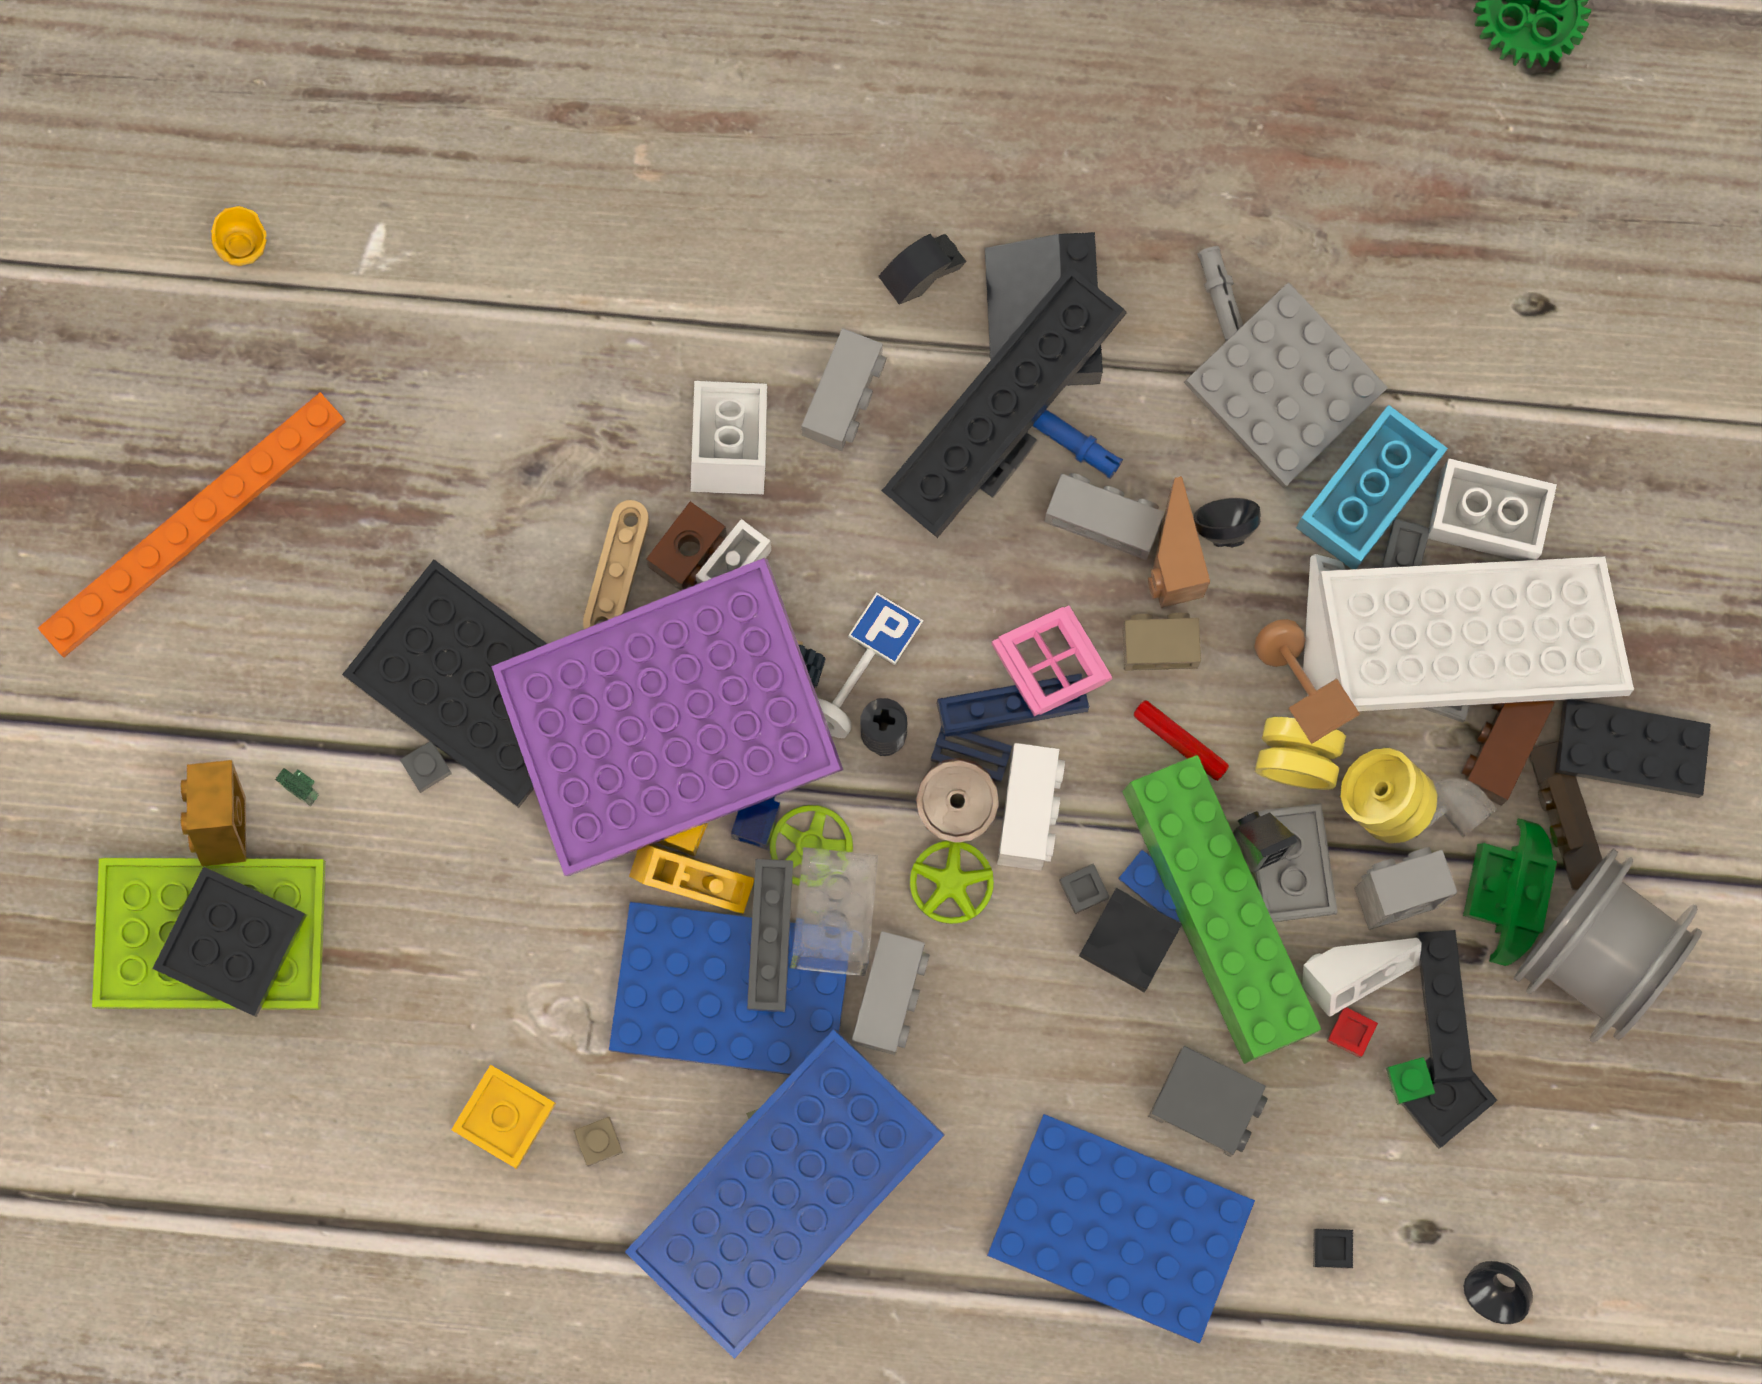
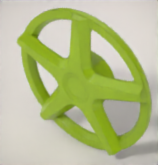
M805 805L794 808L779 819L772 831L769 844L771 859L779 860L776 853V840L780 832L796 846V849L785 860L793 861V868L804 861L809 862L817 878L816 881H806L793 876L792 884L805 888L827 886L845 872L851 861L853 840L849 827L837 813L826 807ZM815 811L808 831L801 832L785 823L799 813ZM826 815L833 818L840 825L844 832L845 840L826 839L823 837ZM846 851L840 867L828 876L823 858L826 853Z
M942 841L924 850L912 867L910 889L916 905L929 918L941 923L958 924L973 919L987 906L993 892L994 878L989 862L978 849L965 842ZM949 848L947 863L944 869L923 864L924 860L935 851ZM960 849L973 854L981 862L984 869L962 871ZM917 874L924 876L937 885V888L925 904L920 899L917 891ZM987 880L985 896L977 908L974 909L966 888L969 885ZM947 898H953L965 915L960 917H944L933 911Z

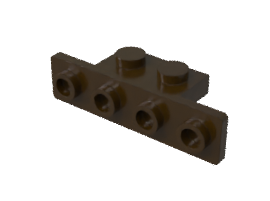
M1559 741L1534 747L1529 757L1540 788L1538 790L1539 801L1542 809L1545 812L1547 811L1551 823L1549 827L1551 839L1555 847L1559 848L1571 888L1576 891L1603 859L1576 776L1555 773Z

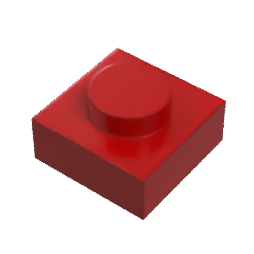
M1346 1007L1340 1011L1326 1041L1361 1058L1378 1023Z

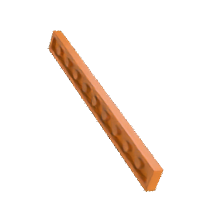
M321 392L318 393L38 627L39 631L63 658L66 657L346 422Z

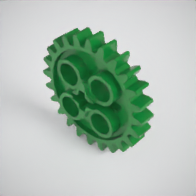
M1478 0L1480 2L1476 3L1473 8L1474 13L1480 14L1474 23L1475 26L1485 27L1481 32L1480 39H1492L1488 50L1491 51L1497 47L1501 48L1502 51L1499 58L1501 60L1506 58L1508 54L1513 55L1514 66L1523 58L1526 60L1527 68L1532 67L1535 59H1538L1542 67H1546L1549 56L1558 63L1563 56L1562 52L1570 55L1574 50L1573 44L1579 45L1584 36L1581 33H1585L1589 26L1585 19H1588L1591 14V9L1583 7L1589 0H1560V5H1554L1548 0H1505L1507 4H1503L1502 0ZM1530 8L1535 9L1534 14L1529 12ZM1511 17L1515 19L1518 25L1509 26L1505 24L1502 18ZM1536 28H1546L1551 32L1552 36L1544 37L1537 32Z

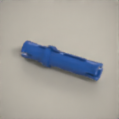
M1047 409L1033 424V427L1075 454L1077 461L1080 463L1085 461L1109 479L1113 477V472L1116 473L1123 461L1122 458L1117 457L1096 443L1097 438L1092 435L1087 437Z

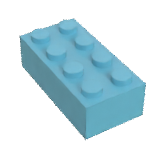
M1388 405L1301 517L1296 528L1349 568L1357 569L1432 472L1448 448Z

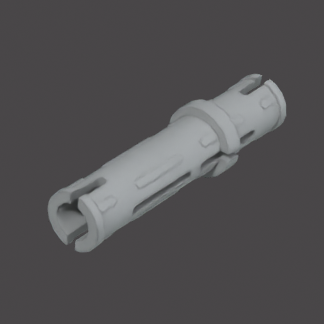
M1213 246L1201 250L1197 255L1207 281L1204 284L1205 290L1211 294L1225 341H1227L1243 326V322L1231 287L1234 284L1232 276L1227 275L1220 247Z

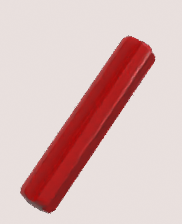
M1144 700L1136 708L1134 717L1187 759L1198 755L1206 774L1214 780L1218 781L1223 777L1229 765L1221 757L1149 701Z

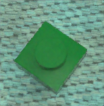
M1424 1057L1386 1068L1397 1105L1435 1094Z

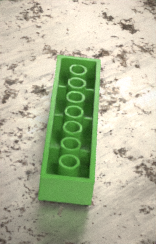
M1198 755L1131 781L1122 791L1164 887L1170 893L1177 909L1175 910L1243 1063H1249L1322 1030Z

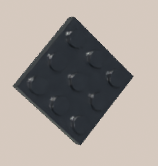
M203 866L152 969L257 1017L307 915Z

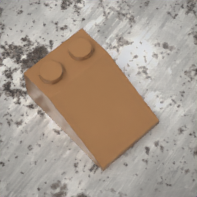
M1182 476L1176 477L1173 481L1167 500L1153 569H1151V577L1148 578L1151 596L1153 599H1159L1161 608L1203 598L1210 584L1209 574Z

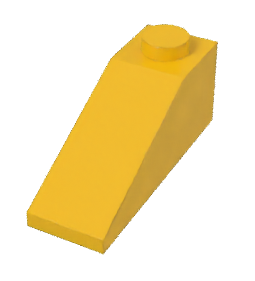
M652 844L637 850L629 877L642 884L744 914L754 883L753 877Z

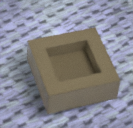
M610 1117L574 1130L587 1166L623 1153Z

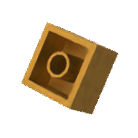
M225 760L187 764V779L181 780L183 802H187V812H181V828L183 835H188L190 852L197 854L201 866L246 862V796L233 761Z

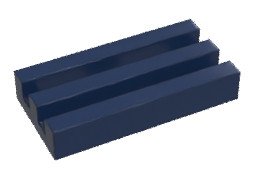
M941 725L931 761L940 763L943 760L954 759L941 754L942 748L997 765V772L987 768L984 769L989 772L994 781L1001 783L1012 750L1011 745L973 733L949 736L1003 753L1000 758L945 740L946 737H944Z

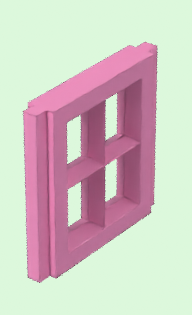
M1070 606L1059 608L992 641L993 648L1033 716L1048 712L1112 680L1110 672ZM1058 626L1071 648L1053 656L1040 633ZM1034 637L1046 660L1028 667L1016 645ZM1075 654L1087 677L1070 684L1057 662ZM1051 665L1064 688L1046 696L1033 673Z

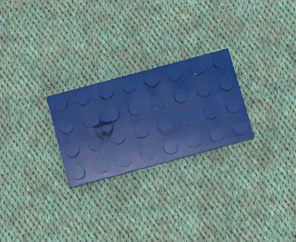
M833 1029L631 1244L625 1253L735 1359L945 1134L838 1031Z

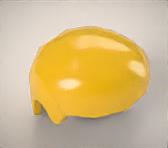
M236 206L225 208L215 217L211 230V241L214 250L224 262L234 266H243L254 263L264 254L267 242L266 230L255 211Z

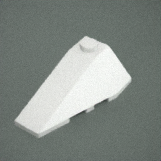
M1318 554L1310 557L1306 641L1303 671L1316 691L1336 679L1318 576L1321 571L1346 570L1343 562Z

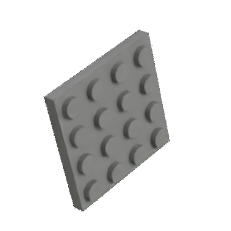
M1289 282L1184 381L1187 387L1283 488L1388 388Z

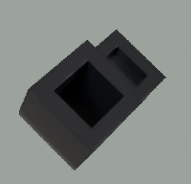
M928 234L898 254L878 277L900 305L922 296L936 279L960 270L967 261L946 234L935 238Z

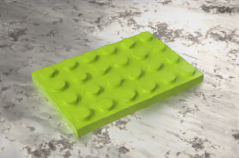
M99 858L92 1008L237 1009L152 969L203 868L198 858ZM246 859V862L204 866L307 915L261 1010H321L326 864L324 859Z

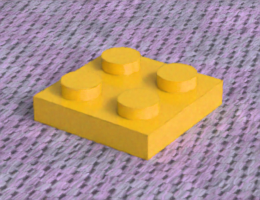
M490 1064L451 1130L515 1169H518L556 1103Z

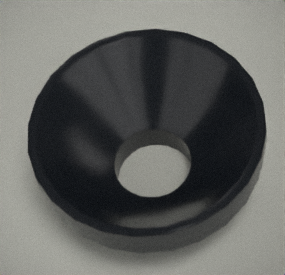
M1226 498L1212 501L1203 505L1195 512L1194 523L1196 530L1203 538L1212 542L1217 547L1226 546L1233 548L1240 546L1259 527L1261 522L1260 506L1256 502L1244 498Z
M1498 1261L1479 1263L1474 1266L1464 1281V1294L1471 1307L1478 1314L1492 1322L1500 1324L1518 1323L1530 1311L1533 1302L1531 1286L1520 1270L1512 1264ZM1497 1274L1509 1277L1514 1281L1515 1286L1508 1287L1503 1285L1498 1280Z

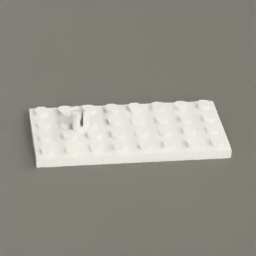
M1605 556L1321 571L1318 576L1335 675L1358 711L1630 696L1634 690Z

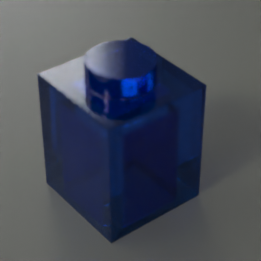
M776 796L739 810L731 831L732 839L768 850L781 810L780 802L775 801Z

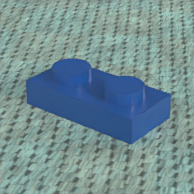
M1141 850L1118 879L1158 912L1180 922L1175 911L1177 909L1169 891L1164 887L1152 857Z

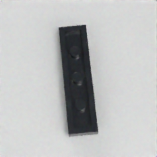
M1456 930L1418 932L1416 938L1422 943L1419 964L1433 1082L1471 1080L1473 1072Z

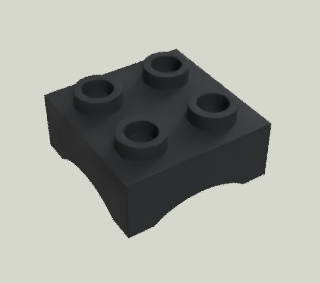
M1116 888L1079 957L1145 992L1182 924Z

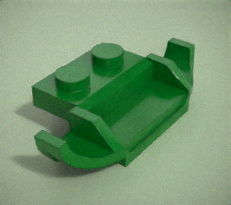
M1520 818L1517 819L1516 824L1520 827L1521 831L1519 845L1512 846L1511 851L1486 843L1477 844L1463 912L1464 917L1496 925L1495 933L1501 935L1496 950L1490 954L1489 962L1508 966L1517 961L1532 947L1538 935L1543 933L1557 861L1553 860L1552 845L1545 830L1537 823Z

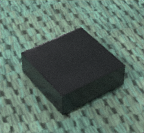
M1314 1229L1313 1267L1353 1268V1230Z

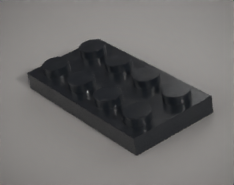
M1566 699L1563 701L1555 773L1700 798L1704 795L1711 724Z

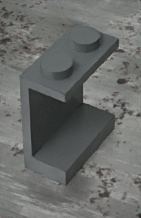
M1183 1046L1148 1117L1160 1123L1165 1121L1224 1150L1223 1154L1231 1157L1236 1150L1243 1152L1252 1132L1246 1128L1251 1117L1259 1118L1268 1098L1262 1094L1266 1086Z

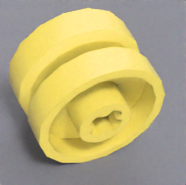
M1267 718L1262 740L1271 748H1266L1259 752L1255 772L1269 780L1295 787L1317 790L1334 789L1336 787L1339 767L1330 759H1335L1342 755L1346 735L1336 729L1311 744L1295 718Z
M1391 748L1374 749L1360 756L1348 768L1342 780L1340 795L1345 811L1373 837L1387 843H1401L1418 836L1430 824L1436 811L1438 796L1433 781L1402 752Z

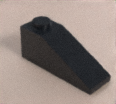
M1256 811L1238 820L1240 826L1236 827L1233 831L1251 873L1285 859L1298 842L1295 835L1270 812L1260 816L1259 812Z

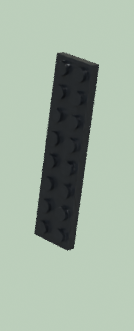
M1070 266L881 491L938 538L1127 314L1125 309Z

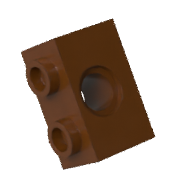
M690 501L646 558L648 567L681 591L686 589L688 585H696V574L727 536L726 526ZM686 542H695L700 546L699 551L693 556L681 554L680 548Z

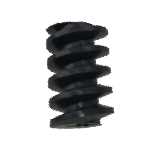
M878 698L871 701L863 709L860 717L861 739L870 751L875 752L879 756H890L898 752L905 743L908 726L907 715L904 708L894 700ZM881 723L888 724L886 731L879 730Z

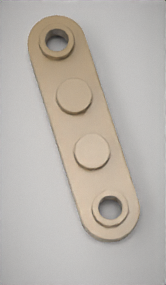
M623 501L615 507L612 513L583 618L584 629L596 625L599 620H609L625 613L649 526L648 512L644 505L638 501ZM629 516H634L638 519L637 524L632 527L625 525L624 521Z

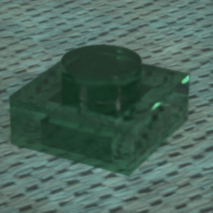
M283 768L275 779L280 786L310 807L319 796L312 788L315 781L298 769L292 774Z

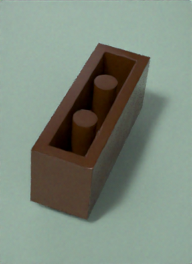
M1547 700L1493 704L1492 709L1498 712L1492 724L1486 721L1476 740L1482 744L1476 756L1471 753L1468 756L1461 770V774L1466 776L1461 786L1502 806L1509 799L1555 702Z

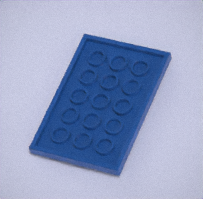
M630 902L609 1051L791 1075L833 1029L838 1032L840 1030L852 930L790 922L786 1011L747 1010L752 917Z
M1043 1114L987 1256L1191 1341L1200 1343L1255 1200Z

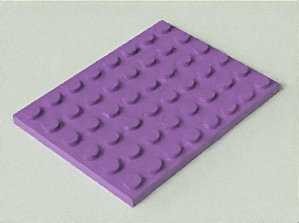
M766 558L491 666L564 876H571L843 770Z

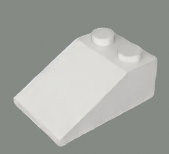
M694 381L690 492L764 495L767 384Z

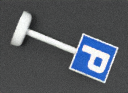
M877 592L848 635V638L867 648L866 652L832 703L818 699L830 734L837 738H845L852 728L849 717L840 707L873 656L877 654L895 665L923 623L922 619Z

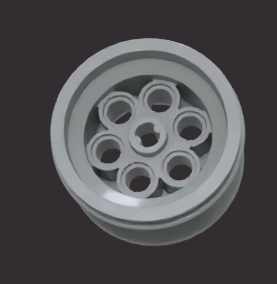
M1614 848L1604 857L1566 904L1513 978L1517 982H1520L1523 977L1530 981L1526 990L1527 994H1532L1545 979H1550L1598 1015L1601 1019L1591 1033V1042L1598 1041L1611 1027L1616 1029L1613 1037L1618 1041L1622 1039L1664 990L1689 956L1702 934V931L1698 928L1692 932L1687 930L1697 913L1696 905H1691L1675 921L1622 882L1633 863V858L1629 857L1621 864L1615 859L1618 851Z

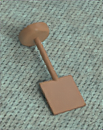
M1277 620L1268 624L1260 631L1256 637L1254 648L1259 659L1266 665L1278 667L1288 664L1307 692L1308 696L1290 706L1289 710L1310 743L1313 744L1359 716L1360 713L1337 678L1316 691L1296 660L1303 651L1306 641L1302 628L1292 620Z

